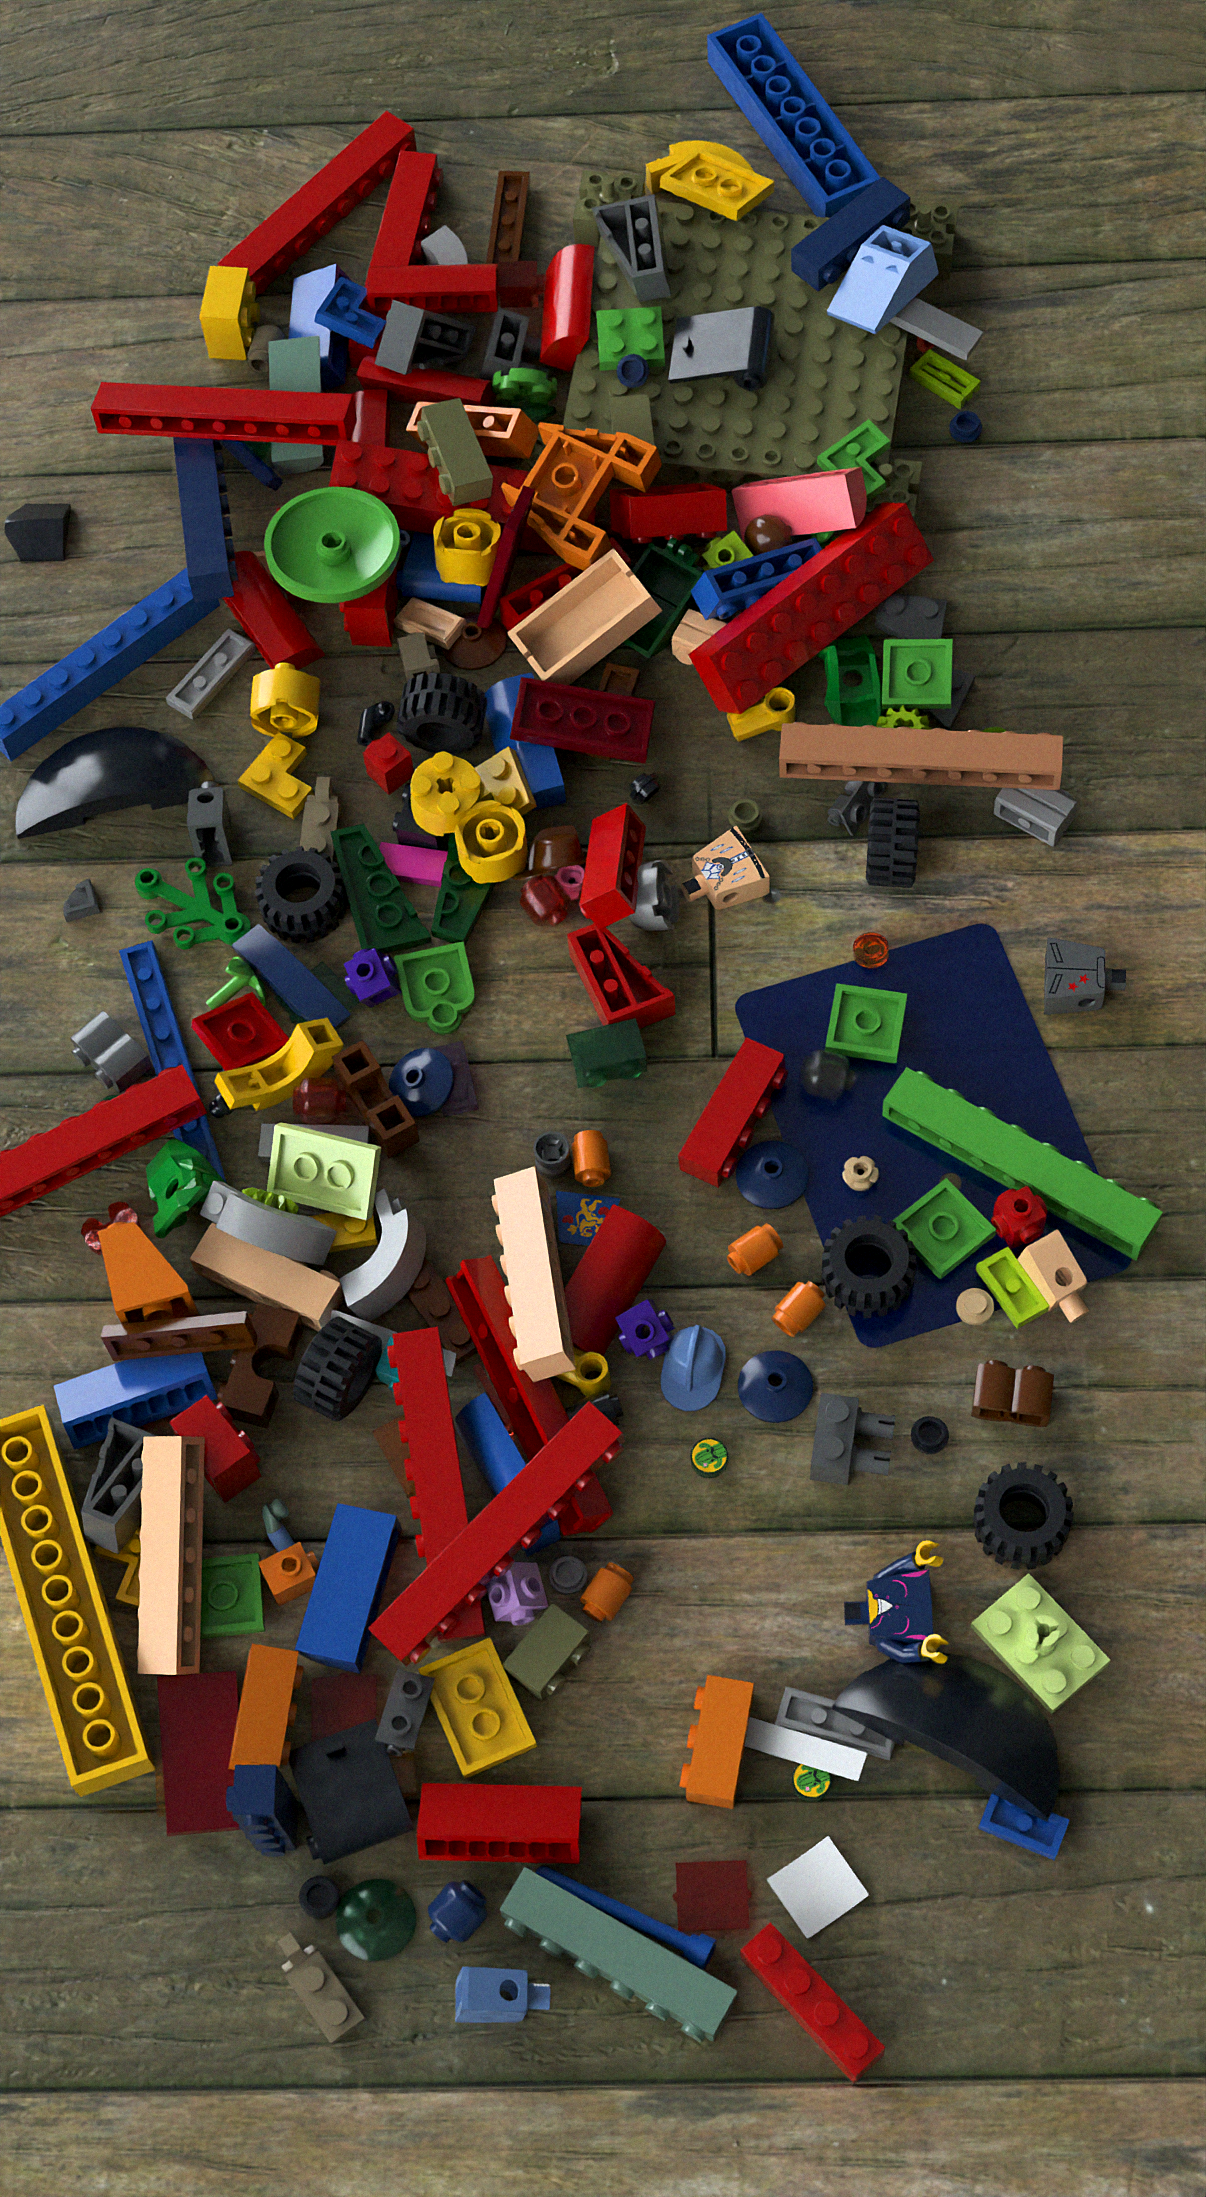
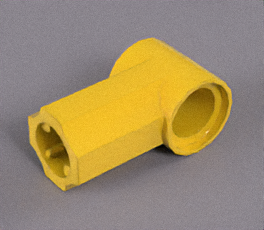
M782 687L773 688L765 695L764 699L754 703L742 714L727 713V719L735 739L740 742L771 729L781 731L782 723H795V699L792 692ZM779 707L786 708V709L783 710V711H775V710H774V709L779 708Z
M573 1347L576 1369L556 1375L555 1377L579 1387L581 1393L585 1396H590L606 1389L609 1391L611 1376L606 1359L599 1353H585ZM591 1371L601 1372V1375L595 1379H586L584 1377Z

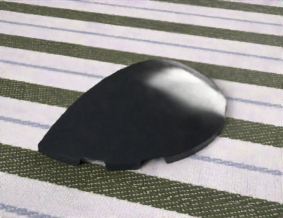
M114 727L90 732L61 746V748L46 758L28 779L16 811V836L18 839L82 826L85 825L84 817L149 803L152 810L188 803L190 790L200 788L204 782H215L205 762L188 745L168 734L141 727Z
M942 1653L947 1656V1661L943 1664H939L932 1659L917 1663H899L889 1659L869 1671L863 1672L854 1679L832 1705L833 1710L901 1746L904 1745L905 1741H908L975 1776V1784L1048 1822L1054 1809L1060 1782L1058 1748L1047 1719L1044 1718L1031 1696L1015 1681L992 1666L972 1658L950 1653Z

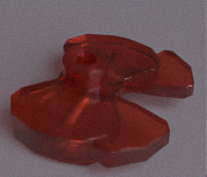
M116 1202L110 1204L108 1212L111 1221L105 1225L95 1218H88L82 1225L81 1235L92 1252L103 1255L98 1231L107 1229L113 1223L135 1222L141 1229L140 1219L128 1203Z

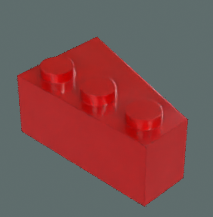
M593 923L567 934L569 955L609 1040L676 1015L675 995L668 988L665 989L652 976V972L645 965L642 966L630 954L629 949L606 927L599 930Z

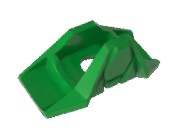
M866 634L859 638L832 641L817 653V657L824 660L828 683L824 700L827 711L835 724L855 727L873 725L877 727L879 716L884 717L885 709L882 708V681L876 662L881 660ZM848 673H857L862 677L863 681L859 686L849 687L844 684L843 677Z
M176 1138L167 1141L146 1166L150 1198L157 1202L158 1213L153 1217L155 1236L164 1239L174 1228L184 1226L187 1222L186 1211L197 1201L205 1202L213 1180L226 1183L203 1154ZM178 1183L177 1190H176L175 1193L173 1194V1193H172V1190L175 1188V1185Z

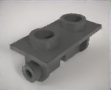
M849 781L844 790L846 794L851 796L840 794L833 806L828 810V821L834 826H839L841 823L845 824L850 836H853L860 825L866 820L874 797H881L888 785L887 782Z
M397 1669L375 1737L376 1742L384 1743L388 1746L387 1752L389 1754L402 1756L403 1751L414 1750L435 1678Z

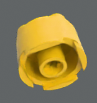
M459 509L453 511L454 516L444 520L443 516L437 521L433 530L435 562L441 580L446 583L487 586L501 540V527L499 523H495L491 520L490 514L479 509Z
M290 663L276 664L275 669L255 675L252 682L250 718L253 728L271 737H274L278 732H292V738H301L313 733L317 728L319 716L320 679L295 670V666Z
M438 752L432 758L425 760L416 768L412 775L411 808L416 823L430 834L444 836V833H454L456 824L466 817L467 812L476 803L481 802L480 775L469 762L460 757L452 756L448 752Z
M494 800L476 803L467 812L466 817L456 824L455 840L459 861L465 872L475 882L480 884L500 882L524 870L528 846L525 824L522 816L513 807L510 809L501 805V802Z

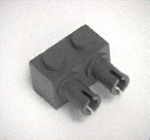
M501 308L498 309L489 333L479 375L480 379L493 381V375L498 371H501V376L509 375V369L527 368L545 372L547 380L549 368H543L522 361V354L540 359L541 339L529 336L527 332L530 317Z
M821 1393L811 1459L810 1480L848 1485L849 1474H853V1471L888 1476L891 1451L885 1452L857 1448L854 1438H858L860 1434L893 1440L896 1415L890 1416L862 1412V1408L858 1407L859 1398Z

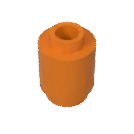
M586 1130L577 1133L571 1145L575 1180L583 1183L586 1187L600 1186L611 1176L607 1140L597 1130Z
M767 1223L761 1227L757 1225L728 1246L730 1254L727 1255V1260L738 1274L744 1272L746 1275L751 1276L779 1255L778 1251L784 1245L780 1236L771 1225Z
M810 1281L806 1284L797 1282L774 1308L776 1313L771 1319L785 1334L794 1338L798 1332L803 1333L826 1307L823 1301L825 1294Z
M608 1562L605 1568L598 1570L580 1598L581 1603L584 1605L582 1609L584 1614L598 1623H602L604 1619L612 1621L631 1593V1584L634 1581V1577L619 1565Z

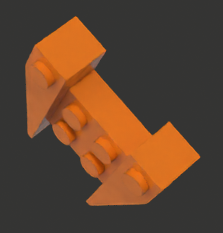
M540 422L537 427L546 447L523 485L535 489L534 492H536L527 523L566 563L585 571L612 549L606 531L586 522L610 480L614 477L646 493L662 466L659 452L656 446L628 433L616 432V434L599 433L598 429L586 428L583 431L567 429L564 425ZM503 482L501 488L508 504L513 508L523 485L520 489H517Z

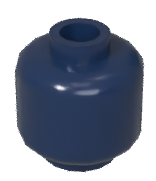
M463 1880L461 1883L449 1882L428 1906L427 1912L433 1921L429 1928L445 1943H448L450 1939L461 1943L466 1942L487 1918L488 1911L485 1904L488 1900L480 1890L466 1880Z

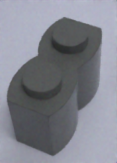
M104 1011L70 1037L75 1047L71 1051L74 1057L82 1066L87 1067L90 1064L97 1070L94 1075L107 1090L113 1087L121 1094L153 1067L144 1049Z

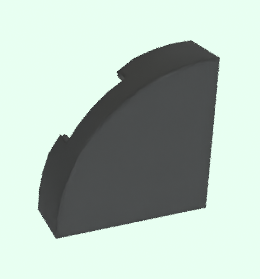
M90 878L77 884L75 890L65 901L63 913L66 922L100 913Z

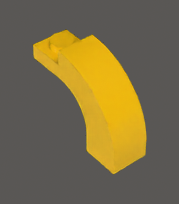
M683 141L669 145L670 156L646 164V180L651 194L665 190L660 188V176L698 148L750 171H753V169L744 157L729 147L710 141Z
M328 1017L298 1023L288 1042L277 1053L254 1065L219 1072L214 1083L230 1109L253 1105L256 1111L266 1109L291 1098L314 1083L333 1064L332 1056L341 1052L344 1044Z

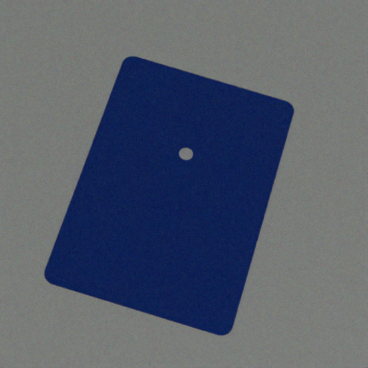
M987 924L971 925L888 950L885 961L875 967H867L854 960L754 990L740 996L735 1004V1012L745 1038L748 1037L785 1054V1067L788 1070V1076L780 1090L775 1088L770 1097L772 1100L771 1109L783 1141L798 1149L808 1164L809 1181L803 1194L823 1248L826 1239H831V1232L837 1226L842 1230L843 1221L849 1218L855 1223L858 1216L866 1215V1220H873L874 1215L882 1216V1223L887 1224L889 1220L893 1221L938 1185L940 1178L947 1173L956 1174L961 1179V1187L958 1190L991 1224L997 1198L1009 1190L1008 1187L882 1116L883 1100L906 1067L915 1072L921 1071L926 1073L939 1086L946 1090L953 1089L958 1091L969 1103L978 1108H988L1001 1121L1008 1125L1020 1126L1031 1138L1040 1143L1045 1142L1055 1146L1061 1155L1072 1161H1081L1087 1164L1093 1170V1173L1099 1175L998 933ZM836 983L908 994L897 1063L825 1053ZM861 1156H866L875 1162V1167L879 1170V1177L869 1189L857 1191L849 1187L844 1181V1165L852 1157L860 1158ZM858 1170L857 1173L859 1175L864 1174V1171ZM1048 1211L1044 1231L1037 1239L1027 1244L1023 1243L1013 1249L1010 1248L1018 1259L1027 1246L1058 1229L1086 1277L1087 1282L1122 1272L1128 1268L1132 1258ZM996 1232L993 1238L941 1280L916 1255L914 1285L910 1290L908 1299L906 1301L901 1299L900 1308L893 1311L889 1307L887 1315L879 1317L878 1312L872 1313L871 1318H863V1312L858 1311L856 1316L849 1315L858 1340L867 1347L878 1348L962 1322L963 1320L960 1319L956 1311L957 1299L962 1292L971 1288L986 1291L993 1299L994 1311L1001 1310L1002 1307L977 1273L976 1265L1002 1249L1009 1247L1004 1237L1001 1238ZM871 1254L857 1256L847 1264V1267L853 1274L863 1279H876L885 1275L890 1270L889 1265L882 1258Z

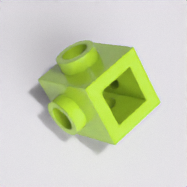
M733 530L723 539L717 537L704 548L706 552L702 554L706 565L702 569L708 571L753 557L754 555Z

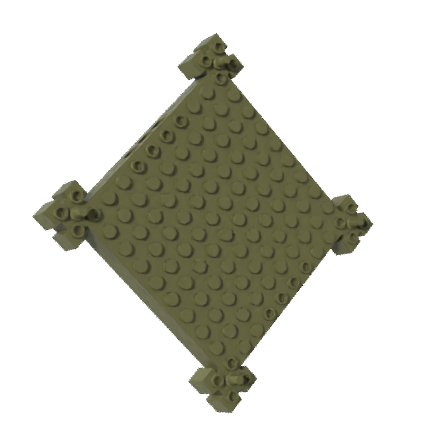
M583 170L579 187L580 199L576 201L573 215L575 245L587 244L599 248L592 282L589 339L581 353L576 356L563 420L565 428L583 431L586 428L598 429L599 433L612 434L609 398L648 394L650 407L656 406L658 426L652 428L653 435H660L662 455H659L662 466L650 485L664 486L705 482L725 489L726 493L732 494V489L747 482L825 472L817 464V457L869 419L890 440V449L869 463L886 481V489L866 503L864 517L882 502L906 503L915 520L922 462L895 459L894 467L890 465L910 332L888 322L874 334L828 315L827 310L849 268L840 274L834 283L828 284L819 292L791 271V248L829 218L749 211L738 221H734L698 205L657 202L662 219L671 296L639 302L600 235L592 208L646 196L645 176L620 174L618 181H615L613 176L608 175V172ZM910 200V220L903 228L897 230L932 243L939 274L934 279L950 280L959 205L933 202L931 210V207L927 204L920 205L921 201ZM661 306L665 366L649 367L650 373L647 381L637 388H629L623 385L617 377V370L600 371L596 311ZM754 306L764 307L772 311L775 316L768 379L767 384L763 388L755 391L745 390L735 382L732 375L670 384L668 378L677 318ZM540 433L530 458L522 459L520 470L531 471L546 447ZM612 477V479L610 480L614 482H622L614 477Z

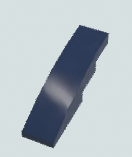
M260 924L256 925L232 944V948L253 969L254 973L277 998L281 997L300 1019L304 1018L308 1022L328 1017L335 1031L351 1019V1014L335 996Z

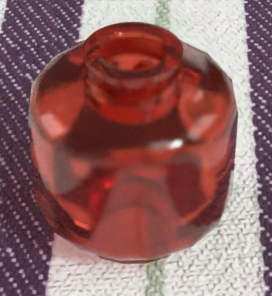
M540 875L534 877L520 889L522 895L519 899V904L536 926H544L549 923L552 927H555L569 916L566 909L571 903L570 895L554 876L544 877Z
M306 1077L302 1079L299 1086H294L293 1088L294 1115H299L300 1120L305 1124H333L336 1122L339 1112H345L346 1092L345 1090H339L338 1083L333 1078Z

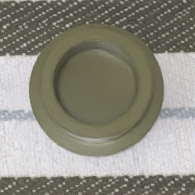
M738 800L729 809L728 822L732 828L737 826L741 833L753 832L762 823V810L752 800Z

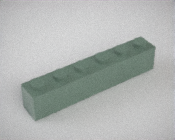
M526 1867L523 1868L499 1909L502 1918L506 1919L504 1926L515 1934L525 1938L526 1934L530 1933L541 1940L539 1947L549 1954L560 1958L562 1953L576 1961L574 1967L583 1974L593 1979L598 1974L612 1982L609 1988L628 2000H631L633 1995L647 2002L645 2009L664 2021H667L670 2016L683 2024L681 2030L699 2042H703L705 2037L713 2042L715 2041L738 1999L737 1990Z

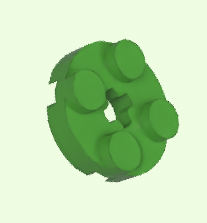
M511 368L509 369V375L501 376V371L493 375L492 392L497 395V403L509 406L516 403H526L534 409H545L548 407V401L556 398L558 382L554 377L552 381L546 380V373L539 370Z

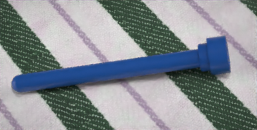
M546 1866L537 1868L536 1874L601 1912L683 1951V1956L688 1958V1962L704 1971L708 1966L717 1945L716 1939L704 1933H701L700 1936L694 1933L691 1936L686 1935Z

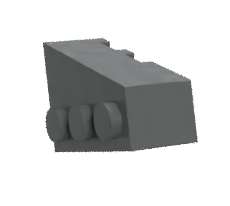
M655 195L592 208L599 233L639 302L671 296L662 219Z
M393 300L391 309L386 317L387 323L375 364L402 374L412 373V369H428L434 363L446 364L467 358L476 326Z
M110 1417L105 1444L101 1446L100 1460L96 1473L92 1475L81 1513L85 1540L119 1554L142 1521L144 1437L158 1436Z

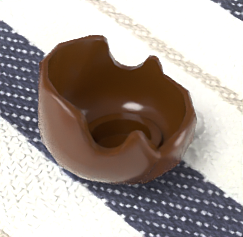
M762 515L753 519L746 527L744 533L745 545L754 556L797 543L791 539V527L784 524L778 517Z

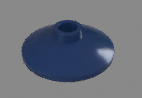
M419 1048L406 1054L395 1065L389 1079V1089L394 1097L397 1095L400 1097L412 1117L428 1116L440 1109L451 1095L455 1079L454 1069L450 1060L440 1051L432 1048ZM419 1075L418 1080L413 1083L415 1077Z
M764 1141L752 1146L742 1155L736 1168V1181L739 1191L751 1204L764 1209H781L793 1204L803 1195L809 1181V1169L806 1159L794 1146L781 1141ZM768 1166L778 1167V1171L774 1174L767 1173L765 1169Z
M766 1351L751 1358L742 1368L738 1379V1394L745 1409L757 1419L770 1423H782L796 1418L807 1408L813 1394V1379L808 1367L795 1355L784 1351ZM772 1377H779L783 1382L780 1386L775 1387L770 1385L768 1381Z

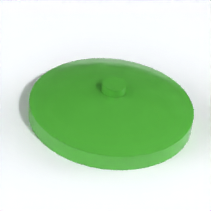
M325 487L303 493L290 500L278 510L266 530L264 549L271 574L285 590L299 598L313 602L338 603L362 597L385 582L398 563L401 552V540L395 516L381 500L358 489Z

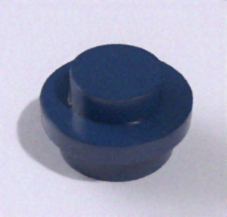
M637 354L626 355L617 365L619 381L629 388L642 386L649 377L650 369L647 361Z
M962 411L957 413L951 420L949 432L959 442H973L982 433V423L975 413Z

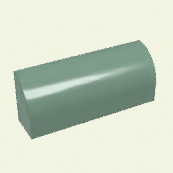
M319 335L268 341L270 390L322 393ZM271 442L272 463L280 475L308 472L321 466L324 461L323 445Z

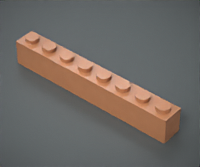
M804 722L782 723L779 776L780 778L1060 790L1063 736L1050 733H1039L1037 735L1018 734L1013 731L991 733L980 730L948 731L943 728L923 730L910 727L878 728L873 725L862 727L842 726L835 723L828 725H809Z

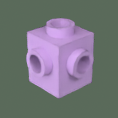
M514 1562L513 1566L502 1577L498 1578L495 1575L486 1584L495 1621H512V1624L515 1626L524 1625L532 1622L535 1619V1614L548 1607L537 1563Z

